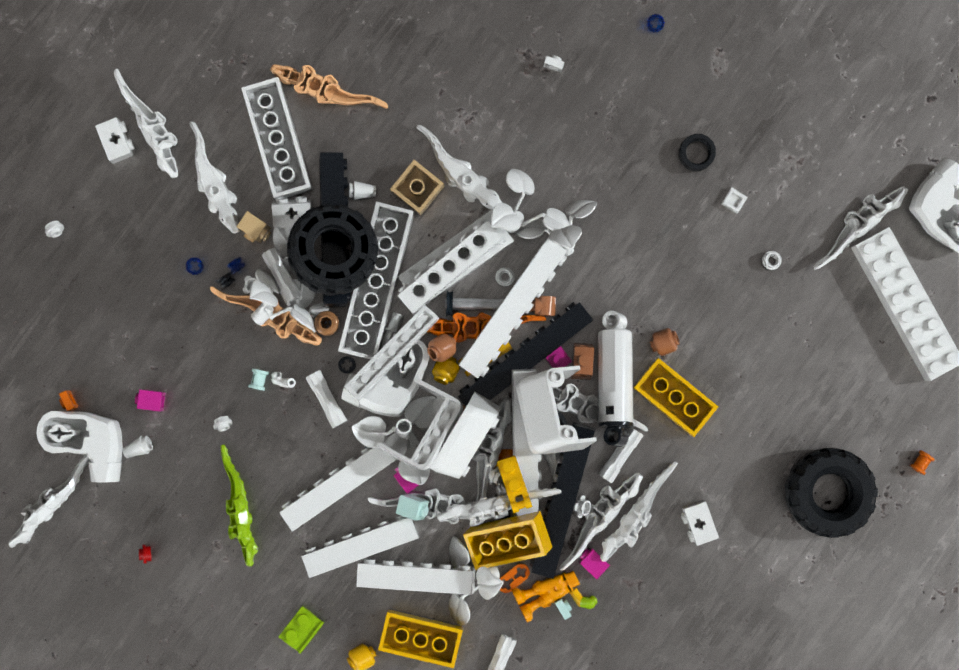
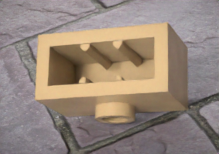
M248 211L237 225V228L245 233L243 237L252 243L256 240L261 244L262 241L265 242L271 235V227Z

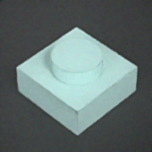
M562 598L555 601L563 618L566 620L571 617L569 611L572 608L568 601H563Z

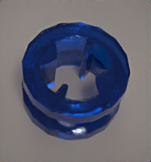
M659 14L651 15L647 21L648 29L652 32L661 31L664 27L663 17ZM659 19L658 22H661V25L653 28V24L651 25L650 22Z
M193 257L186 262V270L192 275H198L204 269L203 262L198 258ZM198 261L199 270L196 271L194 269V271H191L192 266L190 264Z
M241 257L227 264V268L231 269V274L240 271L246 266L245 263L241 262Z

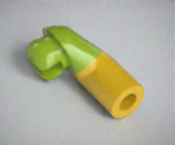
M577 588L569 592L578 607L592 609L598 602L595 596L583 597Z

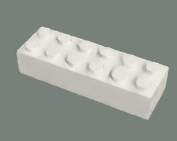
M279 77L242 87L241 89L273 198L275 200L282 197L288 198L313 190Z
M492 210L397 276L402 284L408 283V285H411L415 281L414 277L419 272L423 271L425 273L429 270L430 267L428 265L436 258L438 260L442 259L445 256L443 253L449 247L453 246L455 248L460 244L458 240L466 233L468 235L472 234L475 231L473 228L479 222L485 223L488 220L491 224ZM494 228L502 237V241L425 305L512 245L514 240L507 230ZM477 236L474 238L473 243L476 246H482L484 239L481 236ZM461 249L458 252V256L462 259H466L470 254L467 249ZM447 261L443 265L446 271H452L455 267L451 261ZM435 273L431 274L428 278L432 284L438 283L440 279L439 275ZM422 286L414 288V295L422 296L425 292Z

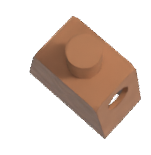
M573 343L572 366L580 365V370L573 374L571 379L591 380L594 360L593 344Z

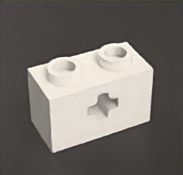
M115 117L95 126L109 162L114 164L134 156L132 150L135 147L132 140L126 136L125 132H128L124 121H120ZM116 136L119 137L117 144L113 142Z
M300 196L296 197L295 200H288L287 197L273 200V227H293L297 219L312 208V199ZM290 208L296 211L294 215L289 211Z
M703 500L682 508L683 513H681L683 523L688 524L690 529L687 534L691 543L694 542L695 545L699 546L719 538L706 501ZM696 519L703 521L700 524L701 528L694 526L697 523Z

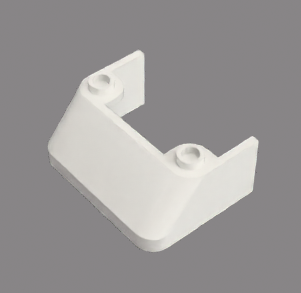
M580 365L551 368L524 377L517 383L516 390L529 449L534 454L542 455L584 450L597 441L596 437L578 439L574 427L560 425L552 388L560 387L564 383V379H568L580 370Z
M415 378L414 381L423 390L437 397L433 405L434 411L437 413L418 447L409 448L404 455L380 442L377 443V446L409 466L426 470L431 467L459 419L463 406L453 396Z
M474 392L430 469L460 479L461 476L465 478L470 469L468 464L489 429H494L500 419L497 416L501 407Z

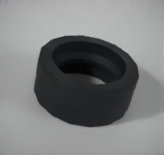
M703 134L688 136L679 148L681 164L691 171L706 169L716 156L714 142ZM699 141L707 146L708 157L700 164L691 162L686 156V149L692 142Z

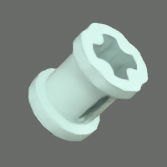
M252 368V380L248 387L265 391L264 383L269 372Z

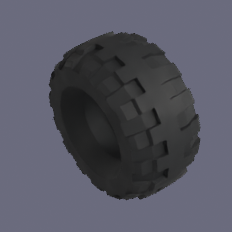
M331 203L307 210L294 223L287 241L288 263L296 279L308 287L309 290L327 296L346 294L360 287L372 273L378 256L377 237L370 222L363 217V214L343 204L331 205ZM327 232L343 235L351 245L350 257L346 262L339 265L323 263L314 252L316 239Z
M838 448L817 449L802 456L789 471L790 474L785 484L786 504L793 518L811 533L828 538L848 536L863 527L868 522L871 514L874 513L876 497H878V488H876L874 474L861 458L849 451ZM826 474L839 476L846 485V498L842 505L835 510L820 508L813 498V488L816 481Z

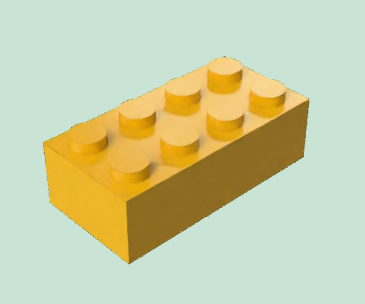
M659 358L653 361L633 386L637 393L692 437L696 436L719 407Z
M541 511L487 522L473 527L470 526L463 534L475 570H478L480 567L489 568L546 556L552 548Z
M388 609L378 650L454 668L463 627Z

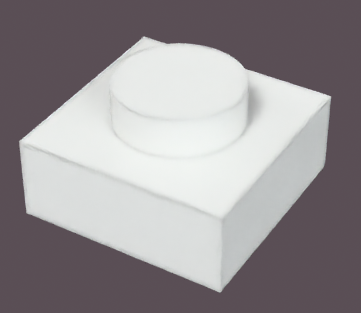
M551 55V57L546 56L543 67L561 73L565 62L555 55Z

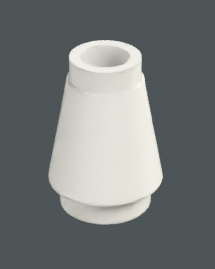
M357 181L348 185V198L356 200L376 197V185Z
M140 436L123 448V454L126 458L149 454L153 450L152 442L148 436Z

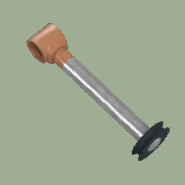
M453 290L452 292L447 291L445 299L446 317L448 315L452 317L453 309L496 311L504 299L453 298ZM540 296L539 298L535 297L531 302L534 306L529 312H534V315L556 316V297Z

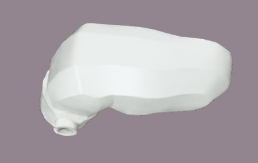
M943 158L918 187L912 197L909 210L927 234L959 253V200L954 198V192L959 188V164L951 159Z
M418 340L360 401L356 400L345 388H343L342 400L375 414L388 417L401 416L420 388L414 380L415 378L423 379L430 359L427 351L428 348L422 341ZM350 373L349 376H348V378H347V380H346L345 385H346L356 374Z
M50 411L42 416L38 422L36 434L38 442L45 451L52 454L64 452L87 454L91 461L88 462L91 482L120 481L123 443L121 428L117 420L89 412Z

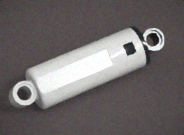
M608 311L602 318V323L606 329L598 332V427L607 428L604 431L603 437L608 445L622 447L627 444L629 439L625 428L634 427L632 332L625 329L627 318L623 314L616 311ZM617 318V322L613 326V320ZM617 432V433H618V439L615 441V440H614V435H615V433Z

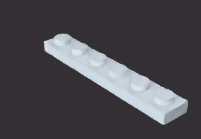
M424 305L344 386L345 390L356 400L360 401L439 320V317Z

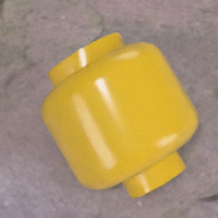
M450 357L444 362L436 361L432 369L434 380L443 385L453 383L460 370L456 362L457 360L454 357Z
M362 643L351 649L348 653L349 657L346 659L352 670H367L375 664L374 657L377 655L372 646L367 647V645Z

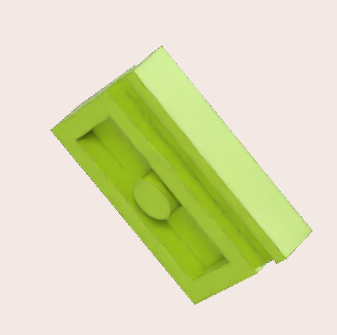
M302 606L279 635V638L301 654L325 622Z

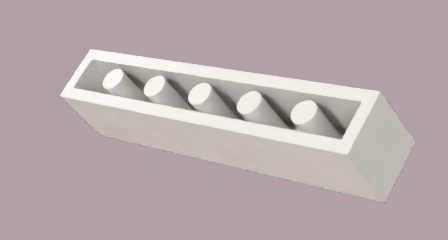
M399 515L395 517L396 521L389 523L386 520L378 523V527L372 530L370 527L359 530L360 534L353 536L350 533L342 536V541L335 543L334 540L323 543L324 547L316 549L315 546L305 550L306 554H303L301 557L309 578L418 539L419 534L414 520Z
M364 559V562L358 563L356 587L472 595L475 589V569H470L468 565H459L458 568H451L450 564H439V567H432V563H420V566L413 565V562L409 561L394 564L392 560H383L382 563H375V559Z

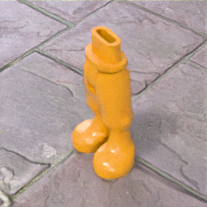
M571 571L567 574L563 572L556 575L554 579L547 578L542 581H536L531 589L520 590L519 588H514L511 591L518 605L535 595H540L536 600L519 607L528 623L532 621L533 612L537 608L550 607L552 603L568 594L570 590L573 591V588L580 585L574 571Z

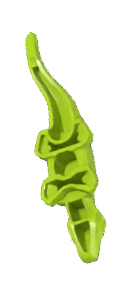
M223 444L221 445L222 461L231 482V496L229 500H226V513L230 516L228 535L230 539H238L242 547L245 563L251 567L254 564L253 558L258 552V546L250 531L252 515L248 510L247 493L239 472L235 470L231 462L228 449Z

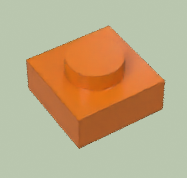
M70 390L59 393L61 397L59 402L63 409L73 411L79 408Z

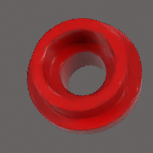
M145 544L142 545V549H139V560H143V564L151 561V546H146Z

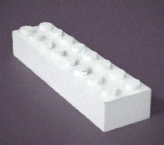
M376 202L371 225L377 237L378 256L370 276L360 287L353 290L338 349L339 352L371 360L380 351L398 281L397 276L400 273L415 214L414 211Z
M890 227L852 246L853 253L925 381H932L959 366V351Z

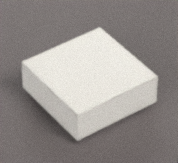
M731 187L721 205L738 214L748 197Z

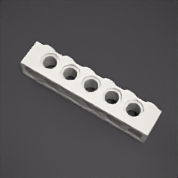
M488 220L485 223L479 222L473 228L475 231L472 234L468 235L466 233L458 240L460 244L455 248L453 246L449 247L443 253L445 256L442 259L438 260L436 258L428 265L430 267L429 270L425 273L423 271L419 272L414 277L415 281L411 285L407 283L398 290L400 294L397 296L412 314H415L502 241V237L491 227ZM481 236L484 239V244L476 246L473 243L475 237ZM461 249L469 251L470 254L466 259L458 256V252ZM445 262H453L455 265L452 271L444 270L443 265ZM433 273L438 274L440 277L436 284H432L428 280L429 276ZM422 286L425 289L422 296L414 295L415 287Z

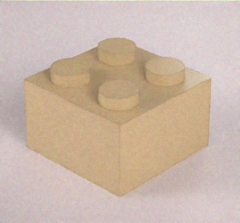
M413 160L390 188V191L421 216L445 186L442 181L417 161Z

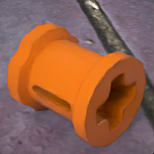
M920 450L918 458L913 464H910V467L925 476V470L935 459L928 453Z

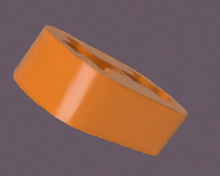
M518 563L499 578L500 580L505 579L508 581L512 578L513 581L509 583L510 588L501 587L500 591L509 593L523 583L530 575L528 566L524 563ZM517 568L526 569L524 577L521 575L517 578L514 577L518 573Z

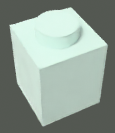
M411 494L400 495L396 514L415 521L424 520L429 511V501Z

